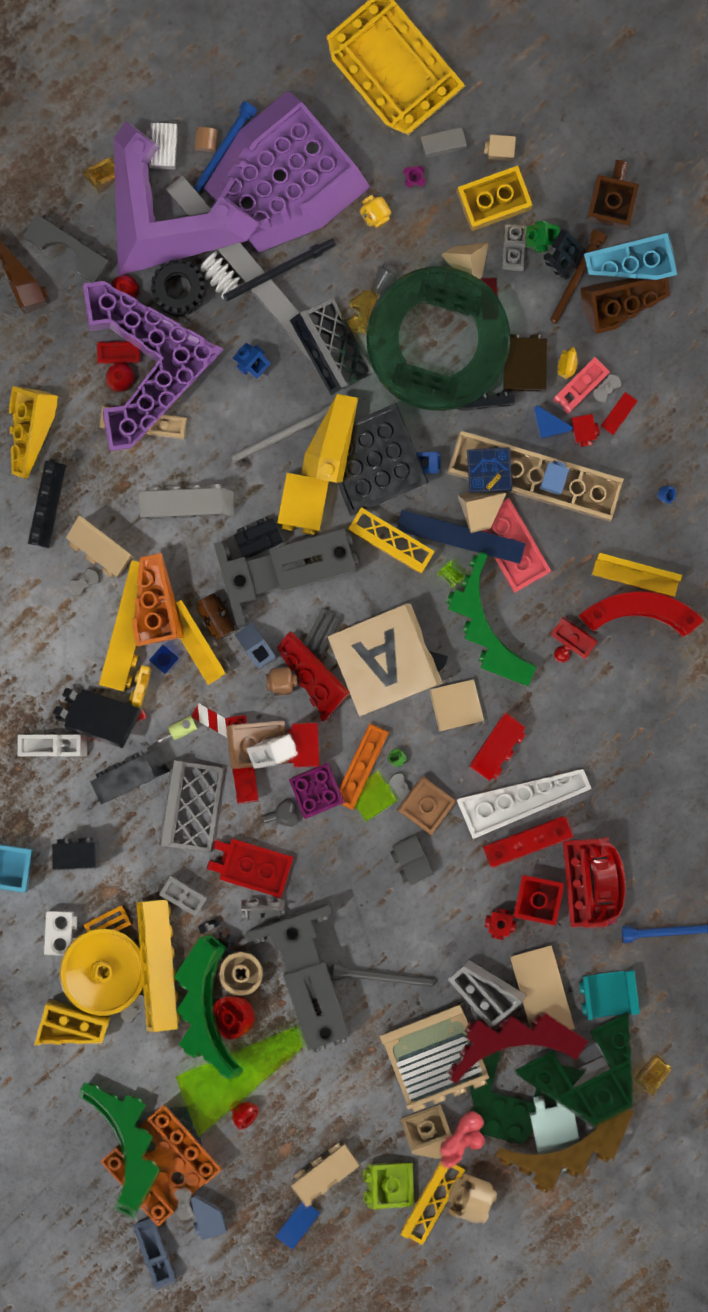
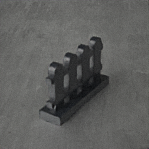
M55 459L45 460L28 539L29 545L48 549L50 548L67 468L66 464L58 463Z

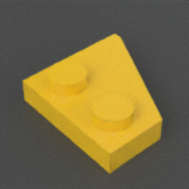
M141 665L140 670H137L135 682H137L136 689L131 691L129 698L132 706L138 707L140 710L152 672V668Z

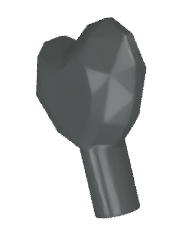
M291 799L282 801L276 807L274 813L263 815L264 823L277 820L284 826H295L299 821L298 815L295 813V802Z

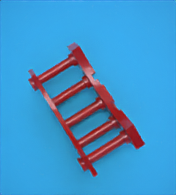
M652 592L617 594L599 601L578 616L592 632L603 624L620 617H650L670 626L682 637L686 634L689 635L705 621L684 603L669 596Z

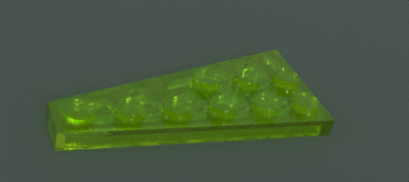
M295 1027L232 1053L233 1059L244 1069L239 1077L228 1080L222 1077L219 1071L209 1063L176 1076L199 1138L212 1125L220 1121L226 1113L233 1110L255 1091L261 1083L268 1080L282 1065H285L304 1049Z

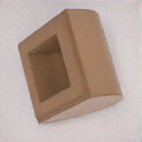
M197 127L194 150L216 152L217 129Z

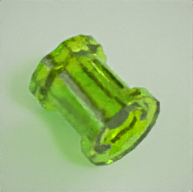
M451 561L437 573L438 576H442L450 584L449 587L451 589L465 577L464 574H460L452 566Z

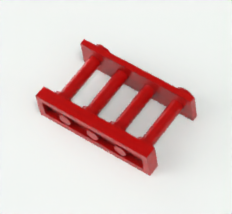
M561 816L482 846L489 866L494 868L573 838V834L567 818Z

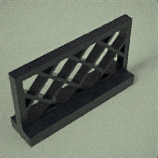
M334 298L304 310L289 320L330 395L375 373ZM326 306H330L333 318L324 314ZM310 314L319 317L317 325L312 322ZM323 319L331 322L330 330L322 327ZM336 325L340 326L344 331L343 336L335 333ZM320 333L329 336L328 344L322 340ZM333 338L342 341L341 349L332 346ZM346 344L351 345L354 349L353 355L345 352ZM331 351L339 354L338 362H335L332 358ZM344 357L352 360L351 368L342 365ZM357 363L362 364L366 371L365 373L355 370ZM341 370L350 373L347 382L343 378Z

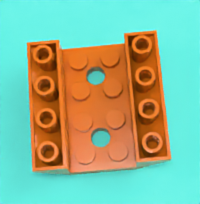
M165 1105L161 1106L137 1127L138 1129H146L153 1136L152 1141L155 1143V1149L147 1150L143 1159L155 1162L160 1171L141 1208L157 1226L164 1222L178 1208L179 1201L174 1193L179 1188H188L193 1194L222 1170ZM119 1143L100 1162L123 1187L124 1159ZM173 1173H182L184 1181L181 1183L175 1182Z

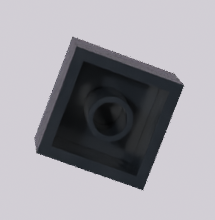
M93 837L78 838V842H72V838L57 839V843L52 844L53 870L100 867L99 842L93 841Z

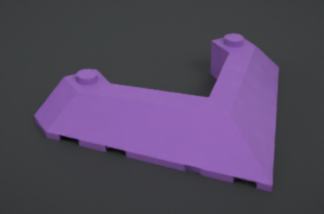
M125 121L114 137L118 276L169 263V260L176 261L249 240L260 223L228 198L222 196L219 197L208 214L156 222L148 177V163L160 146L128 121Z
M105 281L83 284L88 330L111 329L157 362L125 406L103 409L102 416L109 450L131 449L224 349L208 342L195 332L185 329L181 324L151 307L143 305L137 299L115 289Z

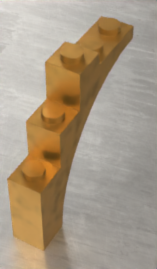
M629 1109L600 1124L586 1138L567 1149L549 1154L531 1155L515 1153L499 1147L496 1157L500 1159L499 1163L511 1167L513 1164L520 1167L519 1172L531 1176L532 1173L535 1174L532 1182L536 1184V1189L547 1193L548 1190L553 1192L563 1168L567 1169L566 1174L577 1178L578 1175L584 1176L593 1153L597 1154L596 1158L603 1162L614 1161L634 1111Z

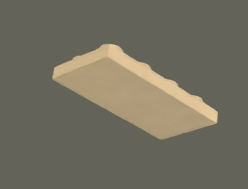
M552 945L510 956L519 991L527 995L523 1001V1006L530 1029L533 1028L531 1022L537 1014L541 1015L542 1012L547 1013L569 1029H575Z

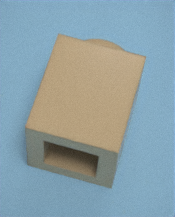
M490 135L489 141H485L484 154H488V160L513 162L516 137Z

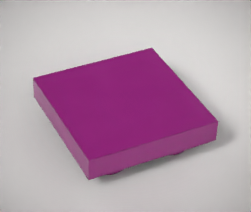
M329 763L289 779L305 820L345 803Z

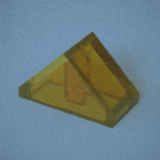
M110 157L82 172L84 179L98 195L115 181V166Z
M656 1054L634 1079L653 1096L672 1068Z

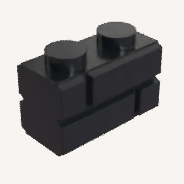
M268 517L257 520V525L249 528L246 525L236 530L237 534L234 537L245 560L284 543L273 518L268 519Z

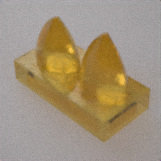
M362 290L361 294L349 301L351 307L359 311V315L346 319L352 332L366 337H373L377 294Z

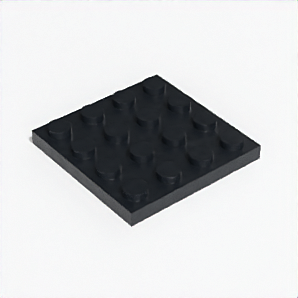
M397 403L354 421L343 482L337 483L350 516L356 515L361 507L365 510L429 483Z

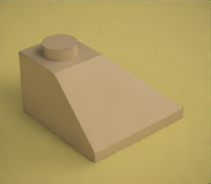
M441 1104L400 1119L412 1154L435 1159L443 1156L440 1152V1146L445 1141V1137L452 1136Z

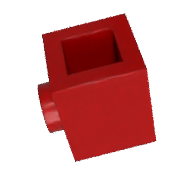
M593 414L572 417L570 419L571 426L573 427L574 445L580 444V448L592 446V442H595L597 436H600L599 425L594 423Z

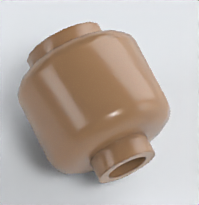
M289 667L272 668L269 674H266L267 691H270L273 696L290 695L293 692V687H297L296 674H292Z

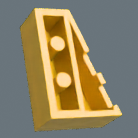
M49 999L44 1008L34 1045L103 1043L111 1017L89 1014L73 1005Z

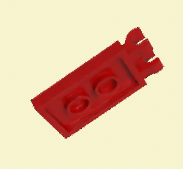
M231 838L230 844L215 840L213 849L223 851L221 863L209 860L206 869L221 873L219 880L281 898L293 861L292 856Z

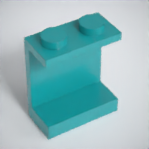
M634 970L581 976L582 981H578L579 992L584 994L585 1000L584 1003H581L583 1016L586 1015L588 1020L623 1015L627 1012L631 1015L640 1014Z

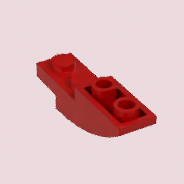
M246 715L225 718L226 726L248 724ZM254 767L232 769L237 804L259 802Z

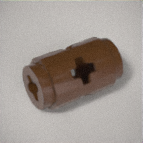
M215 593L197 602L198 612L210 634L217 641L235 632L233 620L221 598L217 597ZM224 610V611H225V614H224V616L222 617V616H221V613H222V611ZM208 617L211 618V621L209 622V624H208L207 621H206V620L208 619Z

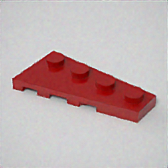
M290 632L276 648L287 666L297 675V682L301 688H305L311 697L309 701L313 707H317L321 713L319 717L325 722L350 692L295 634Z

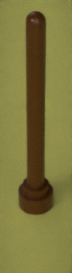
M593 229L589 235L590 244L585 253L596 251L597 247H600L601 244L604 245L608 236ZM585 256L581 259L550 318L553 324L558 323L587 268Z

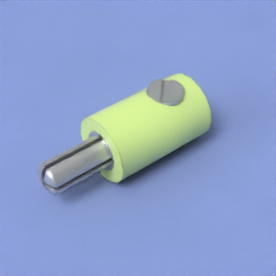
M190 715L168 726L169 731L157 736V740L159 743H162L173 737L175 741L198 729Z

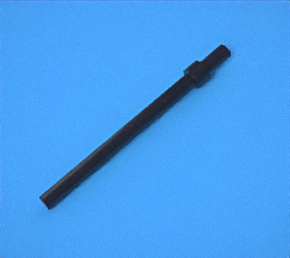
M332 238L320 245L315 244L309 247L308 251L224 293L223 297L228 302L311 258L316 259L322 256L323 252L335 247L336 243Z

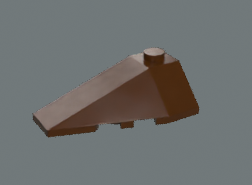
M0 240V260L10 280V286L21 311L25 315L48 305L46 299L49 296L45 286L40 287L35 278Z
M668 277L658 280L635 278L580 288L582 309L595 334L617 329L621 326V323L628 319H633L642 310L650 308L670 296Z

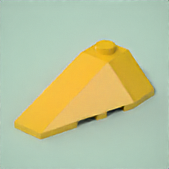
M12 386L9 403V414H13V426L10 427V434H13L14 445L11 447V474L28 479L55 417L57 395L45 391Z
M341 394L335 396L305 452L302 475L336 483L343 482L358 403L357 397Z

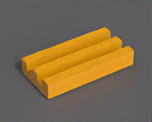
M121 905L84 924V927L87 931H90V926L119 911L122 915L95 929H104L124 919L125 923L112 929L119 931L132 923Z

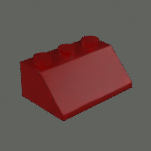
M503 713L468 767L488 781L492 778L496 780L503 770L500 768L504 760L506 762L509 761L515 752L512 750L516 742L520 744L526 733L523 731L526 727L507 713Z

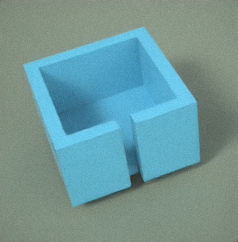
M0 844V889L23 893L28 892L34 849Z

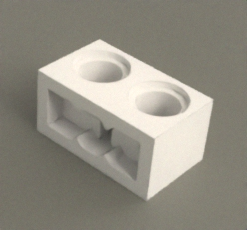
M290 734L265 739L246 748L254 769L276 765L297 755L295 744Z
M46 911L44 955H63L66 948L75 939L73 938V929L77 930V917L74 916V912ZM59 916L67 919V926L65 928L57 926L56 920ZM57 938H63L66 941V948L64 950L56 948L55 941Z

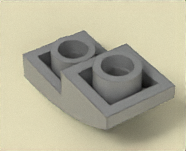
M505 224L502 270L523 271L526 225Z

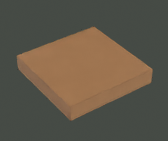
M421 775L396 810L432 835L456 803V800Z

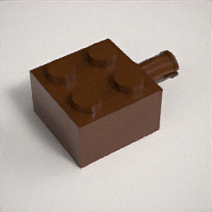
M615 160L612 178L597 175L586 221L628 230L639 184L624 181L628 162Z

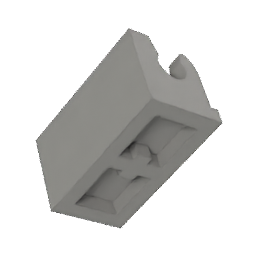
M173 876L169 877L159 894L195 917L208 899V897Z

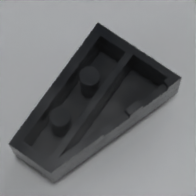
M159 749L146 754L140 751L131 756V761L126 763L125 760L114 764V770L108 772L105 769L96 773V779L90 781L101 805L170 772Z

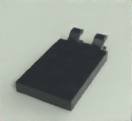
M65 688L62 696L66 697V702L72 704L68 711L56 706L53 714L56 715L55 719L65 722L64 726L67 730L123 749L141 713L140 708L82 689L81 693L78 694L72 689Z

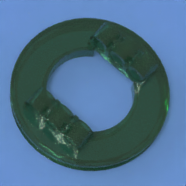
M432 266L420 268L396 279L383 291L376 301L367 325V352L370 364L379 381L400 401L424 410H453L464 407L479 399L500 377L510 350L509 321L503 305L496 294L474 275L452 267ZM420 304L432 305L437 309L442 308L455 312L457 315L462 314L471 317L474 322L478 337L476 352L468 365L451 375V377L407 364L399 345L400 327L408 313Z

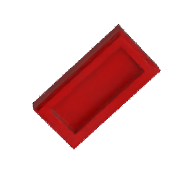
M129 341L97 342L98 364L141 363L140 349Z

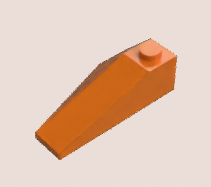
M162 553L140 557L137 580L138 591L137 598H135V617L132 624L136 647L184 638L180 614Z

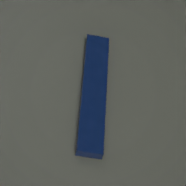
M405 510L401 511L397 529L407 534L478 553L481 551L489 556L518 564L521 563L526 543L482 531L470 533L468 527Z

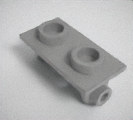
M247 898L242 900L241 918L261 920V913H265V920H280V918H284V900L278 898H269L267 900Z

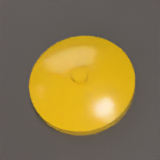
M93 929L76 937L66 948L59 969L61 987L68 1000L78 1009L99 1016L116 1014L130 1006L136 1000L143 987L140 949L135 942L125 934L112 929Z

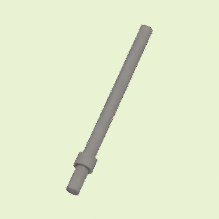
M328 404L322 407L321 411L230 455L233 462L235 463L324 419L330 405Z

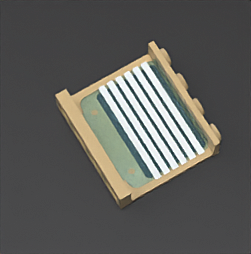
M462 1005L380 1036L402 1089L408 1110L413 1108L414 1112L426 1108L425 1103L433 1100L434 1104L446 1100L445 1095L453 1092L454 1096L466 1092L465 1087L473 1085L475 1089L486 1084L485 1080L489 1078L482 1059L471 1067L457 1084L448 1079L450 1076L447 1073L454 1062H459L462 1057L459 1053L465 1044L470 1045L471 1043L464 1038L467 1034L464 1030L469 1023Z

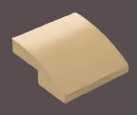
M474 679L429 690L439 732L484 721Z

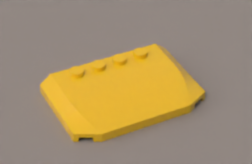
M368 0L326 36L332 61L388 127L404 134H411L466 87L394 0Z

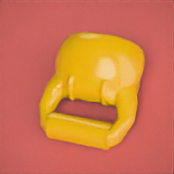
M574 347L564 350L558 360V375L565 379L573 377L577 369L578 359Z

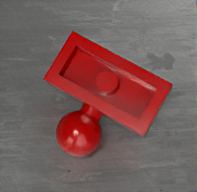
M564 616L550 634L564 644L554 650V659L559 663H565L570 659V650L586 659L598 643V640Z

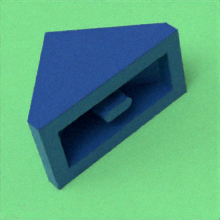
M537 405L533 410L540 440L569 434L573 428Z

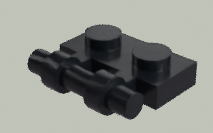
M561 229L551 246L554 250L553 255L546 253L543 258L545 264L554 270V274L558 278L567 280L570 277L568 273L570 268L576 269L586 250L569 231Z

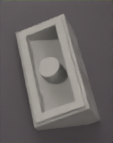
M462 127L420 137L425 158L467 148Z

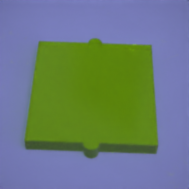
M378 772L367 779L354 809H358L366 822L397 802L389 790L390 786L385 784Z

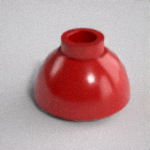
M129 275L117 276L110 284L115 289L135 299L139 295V285Z
M116 363L108 368L105 381L112 391L122 393L128 391L133 386L135 374L127 364Z
M234 1102L230 1107V1111L232 1112V1120L238 1130L249 1127L258 1116L259 1107L251 1102Z

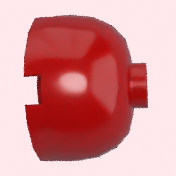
M226 996L217 1000L213 1007L219 1034L226 1039L240 1038L249 1033L254 1025V1009L251 1003L241 996Z

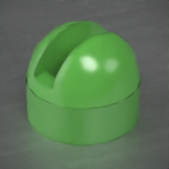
M399 748L393 749L388 755V762L395 767H402L407 760L405 753Z

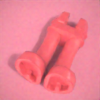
M467 1112L458 1122L454 1134L445 1137V1141L440 1146V1152L443 1155L441 1158L443 1167L450 1168L462 1160L466 1147L477 1150L485 1144L484 1136L478 1132L484 1124L483 1118L478 1113Z

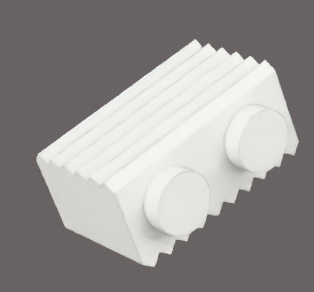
M151 123V129L146 130V136L159 145L160 148L149 162L150 169L175 170L177 124Z

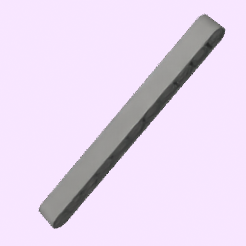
M182 175L165 189L187 217L208 214L211 210ZM240 243L216 249L244 283L265 273ZM271 279L251 289L250 291L311 361L289 321L299 314V311Z

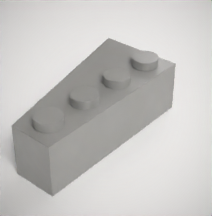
M210 484L206 489H200L199 485H189L184 490H180L179 486H168L167 490L159 491V487H148L146 491L139 492L140 518L171 519L175 518V516H179V518H194L196 515H199V517L216 518V514L234 517V492L221 488L220 484Z

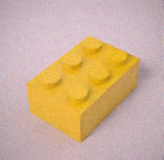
M518 165L457 188V195L471 232L530 211L533 206Z

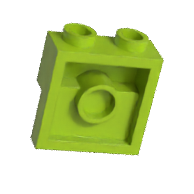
M385 1162L366 1164V1169L363 1170V1180L367 1182V1191L363 1193V1201L367 1204L368 1208L386 1209L414 1206L413 1163Z

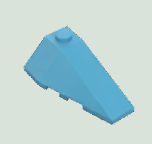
M669 233L584 254L589 275L651 280L677 275Z

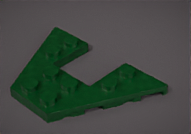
M628 1012L590 1031L592 1039L610 1068L609 1070L573 1087L556 1055L551 1051L515 1069L514 1073L593 1127H597L633 1108Z
M467 1041L461 1042V1043H459V1046H460V1045H463V1044H465V1043H468V1042H467ZM501 1050L496 1051L482 1059L489 1078L485 1080L486 1084L475 1089L473 1085L469 1086L475 1112L484 1121L479 1131L482 1135L522 1145L533 1133L530 1113L536 1112L534 1099L533 1101H528L491 1091ZM561 1065L573 1086L585 1073L584 1070ZM477 1066L469 1069L467 1072L477 1069ZM480 1073L467 1077V1080L471 1081L478 1078ZM537 1088L535 1089L534 1097L542 1096L545 1109L556 1107L555 1100Z

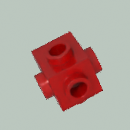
M497 908L496 911H491L490 915H486L484 927L487 928L488 933H491V938L504 940V936L509 937L510 933H514L516 920H513V915L509 914V910ZM500 920L505 923V926L501 929L497 927V922Z

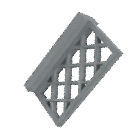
M176 760L171 761L159 845L211 853L224 768ZM185 766L193 767L199 774L190 782L184 776ZM198 768L206 770L201 773ZM210 770L218 771L217 781L209 785L203 775ZM201 777L207 788L197 794L191 784ZM189 786L195 797L185 803L181 798V791ZM210 790L214 795V801L206 806L200 796ZM198 799L204 809L194 816L188 805ZM186 808L192 818L181 824L177 818L178 812ZM207 811L211 821L203 828L197 817ZM195 820L201 830L191 837L184 827ZM181 829L189 838L182 844L173 843L175 833ZM203 832L208 838L207 847L197 846L193 839ZM191 841L194 846L186 844Z

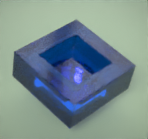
M162 644L149 661L166 674L179 658Z

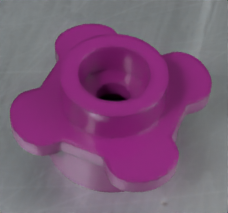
M422 166L406 167L404 169L406 187L411 188L415 185L422 187L425 185L426 180L423 178L424 168Z

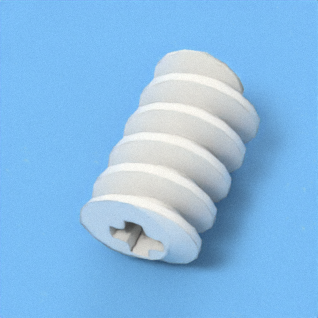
M215 251L204 260L199 272H206L205 279H212L210 282L211 286L218 285L216 292L220 293L223 291L221 298L224 299V293L240 286L237 284L240 277L232 278L235 271L227 272L229 264L222 266L221 263L224 258L216 259L218 251Z

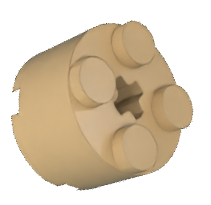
M248 951L233 952L225 958L220 967L221 983L232 994H250L259 987L262 981L263 966L260 960ZM239 968L242 970L243 968H245V975L247 977L244 978L243 976H241L240 978H238L236 976L238 973L236 969Z
M463 1174V1178H457L450 1190L448 1201L452 1203L451 1208L448 1207L449 1213L452 1216L475 1224L485 1223L488 1219L491 1204L496 1200L497 1192L493 1190L490 1182Z

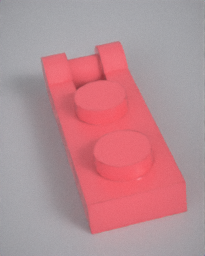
M594 357L553 398V401L556 404L559 403L564 408L563 411L568 415L610 371ZM568 393L574 397L571 402L565 398Z

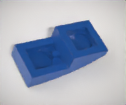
M301 1201L275 1238L293 1250L320 1212L311 1205L306 1207Z

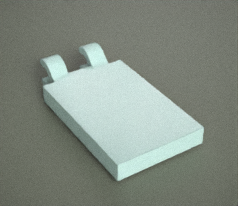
M542 1096L533 1097L536 1112H531L530 1117L538 1154H549L564 1150L580 1142L574 1113L557 1102L556 1107L545 1109Z

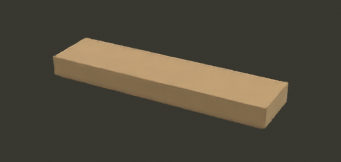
M102 406L99 428L105 429L102 416L103 409L112 407ZM162 415L145 434L184 440L187 418Z

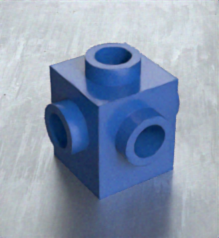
M247 342L232 358L238 364L236 368L245 376L249 373L256 379L271 364L263 356L265 352L259 346L255 345L252 347Z

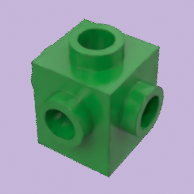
M536 221L535 225L526 226V248L535 249L536 253L548 252V249L552 248L551 246L560 232V226L548 224L547 221Z

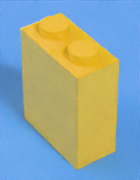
M292 473L286 474L277 522L278 525H281L282 530L294 531V528L302 529V533L308 535H315V532L320 533L329 481Z

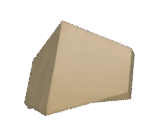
M489 242L453 246L441 256L469 286H472L482 278Z
M468 492L458 495L470 533L491 528L507 493Z

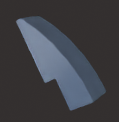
M151 1218L134 1224L133 1228L154 1287L159 1290L177 1283L157 1225Z

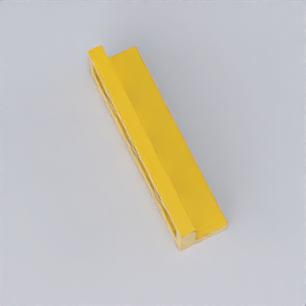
M362 507L348 528V531L420 574H422L435 552ZM362 514L371 518L373 527L363 529L357 525ZM374 521L380 523L381 525L375 526ZM385 526L389 529L391 538L382 540L377 536L376 528ZM373 529L374 534L370 533L368 530ZM392 531L398 534L399 536L393 537ZM403 537L408 541L409 549L400 551L396 548L394 539ZM392 540L393 546L386 541ZM411 543L415 544L418 547L412 548ZM423 549L429 553L423 564L414 559L413 550ZM409 551H410L411 557H410L409 555L405 554V552H409Z
M603 553L597 554L592 571L593 576L675 597L678 583L682 578L681 574Z
M180 600L176 602L184 633V638L180 639L206 683L210 685L225 676L226 672L185 604Z
M440 1160L400 1230V1235L407 1239L410 1238L421 1245L424 1244L448 1202L449 1193L457 1178L461 1179L465 1172L464 1168L457 1164L452 1166V1168L459 1172L455 1179L446 1181L444 1175L448 1168L443 1167ZM452 1183V1185L450 1186V1188H449V1190H448L447 1184ZM445 1185L447 1192L445 1197L435 1200L434 1192L437 1187ZM441 1202L440 1206L437 1209L436 1203ZM434 1204L436 1213L433 1217L424 1219L423 1212L426 1206ZM430 1221L427 1227L425 1222ZM423 1223L425 1232L422 1237L419 1238L412 1234L416 1224Z

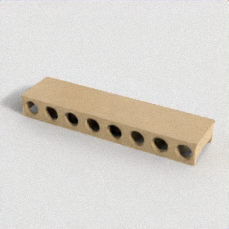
M464 431L459 432L447 474L468 480L467 450L510 447L512 491L508 492L611 522L624 479ZM554 460L566 464L565 468L569 469L561 495L540 489L547 464L549 462L553 463Z

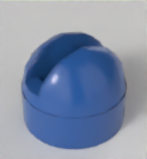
M671 486L659 488L660 491L657 493L658 499L664 503H672L676 496L675 488Z

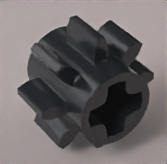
M220 931L219 937L215 939L219 942L220 939H223L224 943H228V946L225 947L226 949L222 955V958L224 959L225 953L227 951L230 954L233 953V951L230 949V946L235 945L236 943L229 941L231 934H228L226 937H224L222 935V932Z

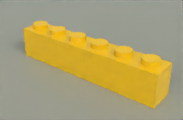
M131 560L99 682L100 686L123 692L126 691V688L130 689L133 680V676H130L131 668H136L138 655H135L137 647L132 624L135 617V598H137L139 562Z
M168 900L136 902L146 1031L178 1029L180 1016L176 1011L178 993L174 986L176 971L173 968L172 959H174L175 953L174 948L171 946L173 929L169 924L171 907Z

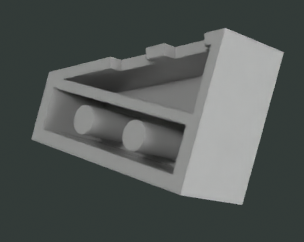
M470 960L458 968L448 979L490 1028L494 1027L518 1007L527 996Z

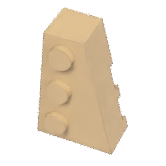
M345 1142L341 1145L336 1143L328 1149L330 1153L325 1157L318 1156L311 1162L312 1166L306 1171L302 1168L293 1175L295 1179L292 1180L291 1186L306 1207L312 1204V1200L320 1194H325L328 1191L327 1189L340 1182L360 1166V1163Z

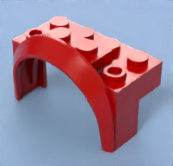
M609 837L563 841L571 927L592 928L616 924L623 910L626 896L625 872L617 849L609 842ZM598 857H607V858H608V859H597V860H593L594 858H598ZM590 865L592 868L594 880V898L592 894ZM612 902V904L598 905L597 903Z

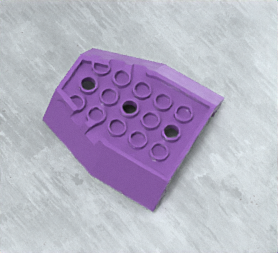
M287 90L238 132L204 189L215 202H217L220 196L226 197L260 223L248 240L260 253L323 228L366 192L370 186L357 166L306 106ZM308 144H317L319 147L318 152L310 154L306 150ZM276 171H284L286 178L283 181L275 180L274 173ZM244 198H250L253 200V206L245 209L241 206V201Z

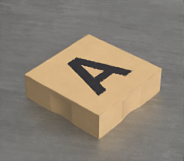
M411 603L328 636L359 717L443 683L432 655L426 648L422 630Z

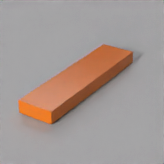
M369 723L339 787L345 802L341 805L354 810L389 735L388 731Z

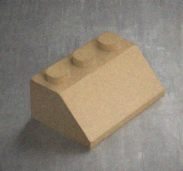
M81 516L77 518L66 536L70 541L68 545L76 552L81 549L87 554L84 558L94 565L98 562L104 567L101 571L111 578L114 575L119 578L131 563V560L134 559L130 553Z

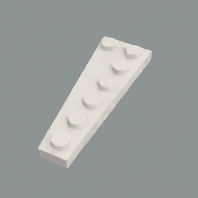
M584 769L459 798L457 803L474 839L592 788Z

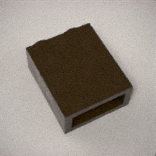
M509 334L503 340L502 391L545 392L547 388V338H543V335L539 334L530 335V338H521L520 334Z

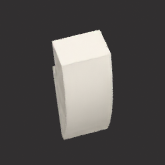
M18 735V756H87V736Z

